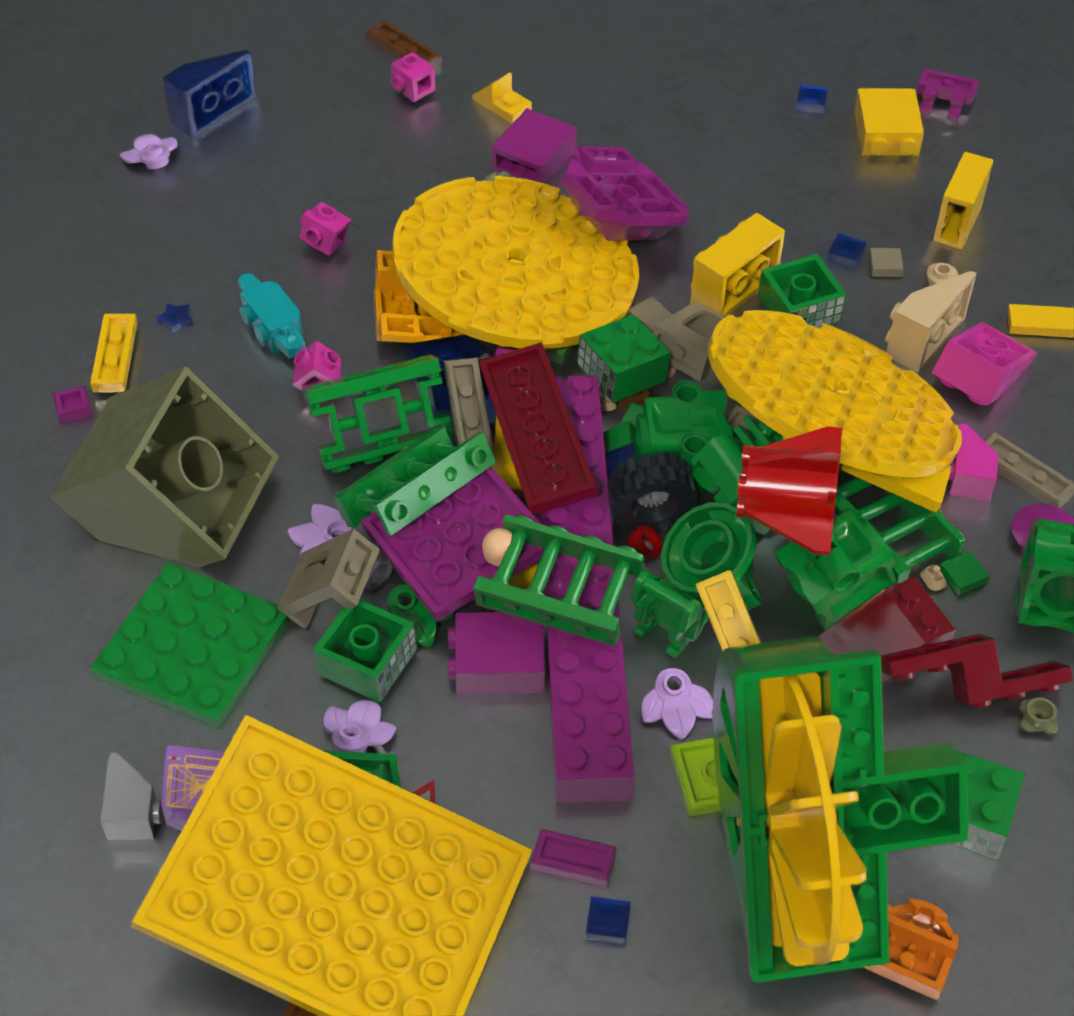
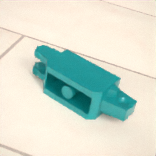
M250 273L241 275L238 278V285L242 290L240 293L242 306L239 307L240 315L247 325L251 324L259 342L261 344L266 343L273 353L280 350L288 358L295 357L301 349H306L302 338L304 333L301 324V312L279 284L273 281L261 283L256 276Z

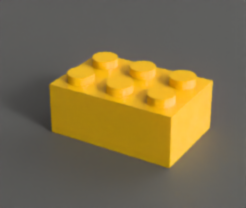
M756 212L747 220L741 221L727 235L721 236L708 249L699 252L693 261L694 269L690 304L697 301L726 317L759 290L761 270L779 265L781 262L785 230Z

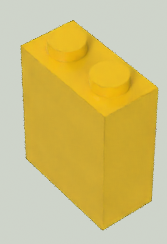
M858 88L854 113L861 154L919 156L924 131L915 89Z
M964 152L943 196L933 241L963 249L982 207L993 159Z

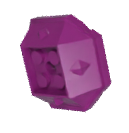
M604 146L576 147L561 184L568 190L571 202L580 211L579 216L586 217L607 241L658 240L675 227L685 226L689 217V207L657 174L643 163L636 161L623 147Z

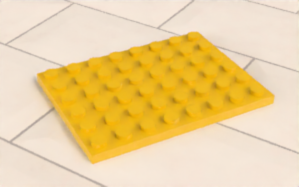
M245 715L132 920L131 927L318 1016H464L532 849Z

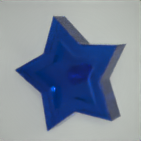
M167 303L166 311L156 317L157 323L169 326L172 333L181 326L193 325V320L188 315L190 311L189 304L174 306Z

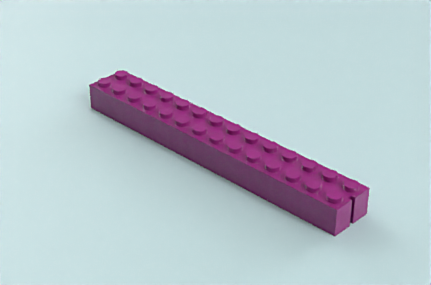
M598 375L568 376V381H562V376L555 377L594 478L598 495L538 513L539 522L548 527L553 525L560 526L569 533L582 537L594 536L603 541V543L613 545ZM558 553L543 591L545 596L557 600L564 598L579 559ZM593 563L578 601L579 606L591 610L599 609L614 569ZM617 601L613 615L617 618H620L619 601ZM621 623L620 636L616 647L545 626L556 803L633 800L635 776Z

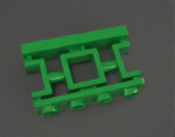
M427 355L302 387L305 400L308 403L309 414L312 417L327 414L334 442L318 446L322 466L326 470L331 469L334 473L350 469L352 463L364 461V464L376 463L383 460V455L399 453L405 447H408L434 429L397 438V436L410 433L406 415L422 411L424 424L427 427L439 425V427H445L449 437L455 436L454 429L451 428L450 415L443 413L433 416L427 387L442 384V379L439 376L441 369L438 358L433 355ZM425 375L428 376L415 380L418 398L402 402L400 389L396 385L385 388L386 385ZM363 392V394L350 397L355 415L337 419L335 406L332 402L320 404V402ZM391 397L398 425L369 433L362 404ZM358 428L361 442L364 445L375 442V444L332 455V453L345 450L341 435L343 431Z

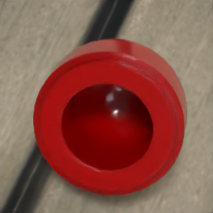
M643 525L638 527L627 538L626 546L642 554L644 561L654 559L661 554V539L657 532L649 526ZM643 539L652 543L653 550L644 544Z

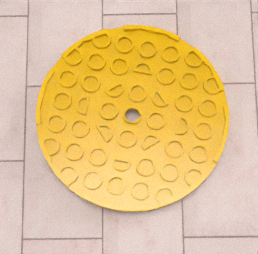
M494 176L493 181H476L474 177L446 182L427 190L415 198V203L400 215L394 230L392 243V260L395 272L407 293L420 307L433 318L452 329L470 337L497 344L500 347L524 348L540 342L543 343L544 349L578 345L580 334L625 317L632 306L638 288L639 266L636 254H632L627 245L628 240L607 241L586 217L579 216L580 211L571 202L569 197L560 194V188L529 179Z
M767 310L744 311L742 317H735L732 314L728 315L716 325L707 348L708 359L715 375L726 389V394L739 402L761 422L781 434L783 440L827 426L842 428L841 464L875 474L887 475L898 480L904 477L930 476L943 471L953 462L961 447L962 432L959 429V425L952 422L953 411L940 394L913 370H902L892 363L893 356L855 335L822 323L820 328L809 325L799 315Z

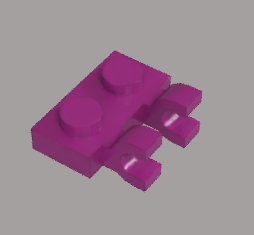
M924 69L916 92L923 94L920 113L930 115L935 98L951 100L947 119L958 121L963 104L972 105L979 81Z

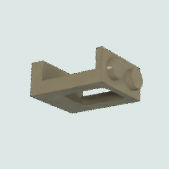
M695 301L655 324L652 334L671 352L669 365L698 381H702L707 377L711 365L707 352L708 342L716 325L725 316Z
M351 529L302 552L277 609L304 629L308 627L317 604L329 598H333L347 610L356 607L380 549L358 531ZM326 559L324 565L320 563V561Z

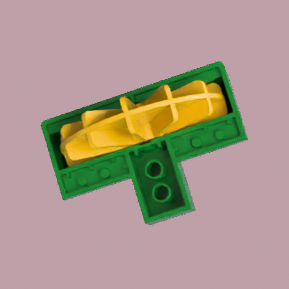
M815 637L726 648L719 658L714 682L712 721L715 772L726 847L746 923L748 967L751 979L756 983L889 964L886 852L968 841L967 763L950 743L884 751L881 655L876 649L833 655L826 645Z

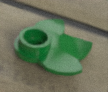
M407 584L399 585L392 589L387 599L388 612L415 623L417 644L431 648L436 636V620ZM403 596H407L412 600L407 606L401 605L398 601ZM453 612L439 621H445L452 618Z

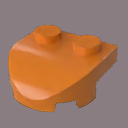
M908 899L905 904L893 907L889 904V964L863 968L938 1001L958 949V933L954 934L948 924L947 914L939 907L927 901Z

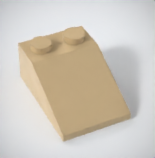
M969 271L912 292L903 303L898 302L894 306L890 315V319L893 320L892 327L885 338V342L888 343L886 352L894 357V361L917 373L921 371L965 319L977 273Z

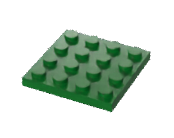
M167 562L91 665L90 671L92 677L219 728L291 619L277 609L278 604Z

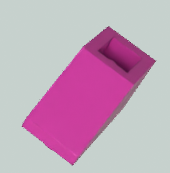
M959 423V429L962 432V444L953 462L950 464L952 468L948 479L950 481L949 495L990 501L997 481L998 453L967 424Z

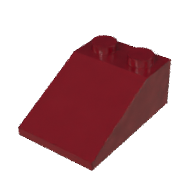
M912 577L882 590L818 635L817 639L822 641L833 655L876 649L880 655H886L953 640L956 629L917 578ZM881 672L882 683L893 678Z

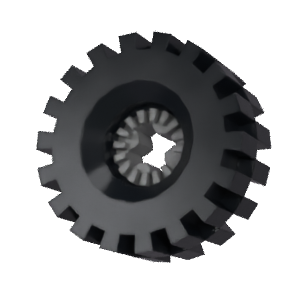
M648 452L641 454L642 458L638 460L634 456L628 458L627 465L622 463L617 465V472L611 471L609 475L607 490L612 517H614V522L617 525L622 524V529L628 531L633 527L634 531L638 527L645 525L654 530L661 528L662 532L669 531L670 525H674L680 517L692 508L697 507L698 498L690 466H687V462L683 458L678 461L677 455L671 453L666 458L664 457V452H656L655 457H649Z

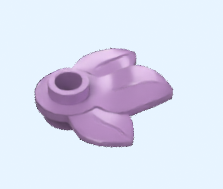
M153 134L141 135L133 142L135 148L122 152L120 157L127 163L143 162L148 169H158L169 163L170 151L176 148L178 143L174 137L160 140Z
M313 504L311 509L312 522L289 528L288 535L294 544L302 547L301 554L354 528L346 525L341 513L335 508L322 504Z
M667 668L661 671L655 680L654 689L644 696L641 703V714L644 723H653L662 719L667 729L679 740L685 739L690 733L696 717L712 719L713 699L705 688L692 684L689 676L677 668ZM670 680L677 681L680 689H670L667 682Z
M373 700L357 701L348 710L332 706L327 709L323 718L324 729L332 735V745L336 751L364 753L368 746L387 743L396 732L395 725L380 722L381 708Z

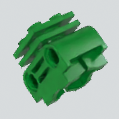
M749 415L742 419L749 429L740 425L733 429L740 439L728 434L718 435L712 438L691 460L697 466L692 474L698 484L712 494L719 491L714 496L716 502L729 503L736 508L738 505L739 476L742 474L743 445L762 447L783 440L781 434L771 429L759 419ZM748 518L755 528V532L765 535L770 530L752 518Z

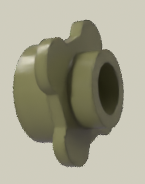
M1036 697L1031 700L1026 699L1021 702L1019 708L1023 712V720L1020 725L1024 731H1044L1050 735L1057 732L1059 725L1055 722L1057 707L1054 703L1043 697Z

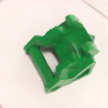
M643 570L638 575L630 600L636 608L634 619L640 623L634 628L633 633L644 638L650 630L658 625L669 631L668 640L672 642L667 647L666 653L676 658L690 640L694 642L698 638L709 616L702 600L685 593L662 576L652 574L646 570Z

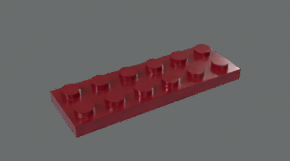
M540 342L479 361L481 372L529 511L535 515L597 496L598 491L543 343Z

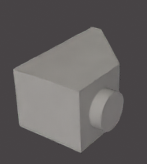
M109 753L100 819L107 840L154 839L156 824H161L163 820L162 800H156L152 785L118 753Z

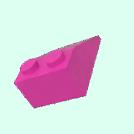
M981 322L948 340L932 374L939 377L940 382L945 386L958 388L968 394L967 397L972 402L988 406L1000 398L1032 362L1037 352L985 322Z

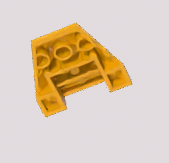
M377 250L374 288L376 341L415 343L464 335L433 318L420 307L401 284L393 265L392 251Z

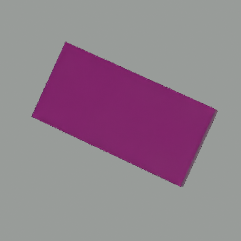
M540 829L530 862V869L607 888L617 847Z

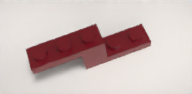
M980 633L881 655V672L893 677V680L911 679L916 676L915 672L927 669L928 672H942L950 669L954 697L969 704V707L972 708L989 706L992 704L991 700L1002 697L1006 700L1021 699L1026 696V692L1036 689L1039 692L1055 691L1060 689V684L1073 681L1071 666L1056 661L1001 673L996 639Z

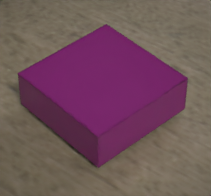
M85 386L52 393L60 424L93 416Z

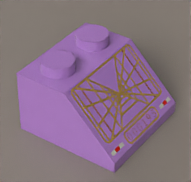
M167 745L161 807L168 826L178 830L184 828L224 755V751Z

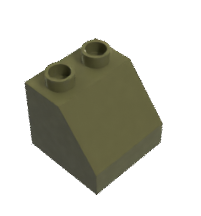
M185 365L110 397L49 495V498L101 542L195 567H202L226 559L279 456Z

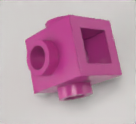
M414 52L391 63L392 86L411 101L415 102L435 91L434 67Z
M320 202L312 210L308 209L302 215L300 220L302 228L299 239L330 256L345 243L351 219L339 213L333 207Z
M315 341L306 349H301L294 359L293 385L303 391L302 387L341 378L342 356L318 341Z

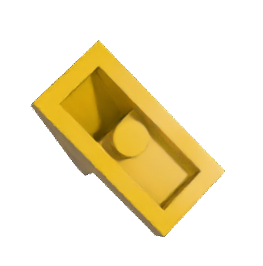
M511 72L491 82L472 95V100L511 124L527 108L532 110V102L512 90Z

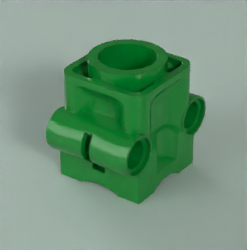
M684 380L674 385L672 396L645 397L643 414H637L636 416L637 460L642 458L641 454L649 452V457H655L656 452H664V457L666 458L671 453L677 455L678 461L683 458L693 473L697 466L691 460L712 438L722 434L733 436L732 427L724 416L727 408L726 391H702L701 386L696 382ZM693 477L697 497L704 493L705 488L701 487Z
M849 508L833 518L830 556L813 554L792 541L774 553L781 566L787 570L785 576L789 584L799 597L806 600L813 607L816 620L824 631L882 590L898 584L892 570L897 564L889 548L870 522L864 517L858 520Z
M1038 519L1032 523L1020 565V586L1014 615L1018 616V623L1032 626H1051L1074 633V524L1046 519Z

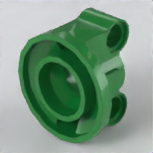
M709 502L692 508L675 522L666 535L661 551L662 570L671 584L691 596L700 597L696 583L731 570L747 610L750 611L763 604L760 592L751 579L753 556L757 544L755 528L748 518L737 517V508L729 503Z

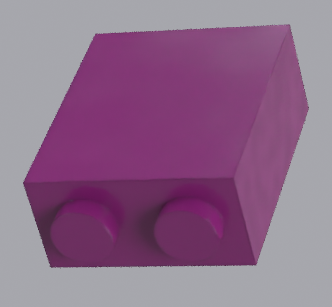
M527 108L491 146V170L498 173L505 171L511 175L510 177L529 179L547 184L575 152L577 127Z
M502 612L455 613V627L448 628L449 649H455V658H448V679L456 680V694L545 693L543 625Z

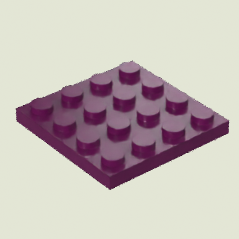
M491 466L392 536L386 534L377 514H370L360 520L363 530L380 549L385 558L436 622L475 599L473 588L478 576L488 579L495 577L499 566L492 565L485 560L482 542L488 532L496 528H503L502 521L505 515L514 517L525 516L535 523L541 524ZM524 543L511 577L540 560L544 549Z

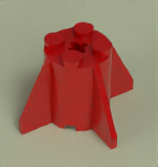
M827 426L762 447L743 445L742 474L739 476L737 493V517L752 518L813 554L830 556L841 456L842 428Z

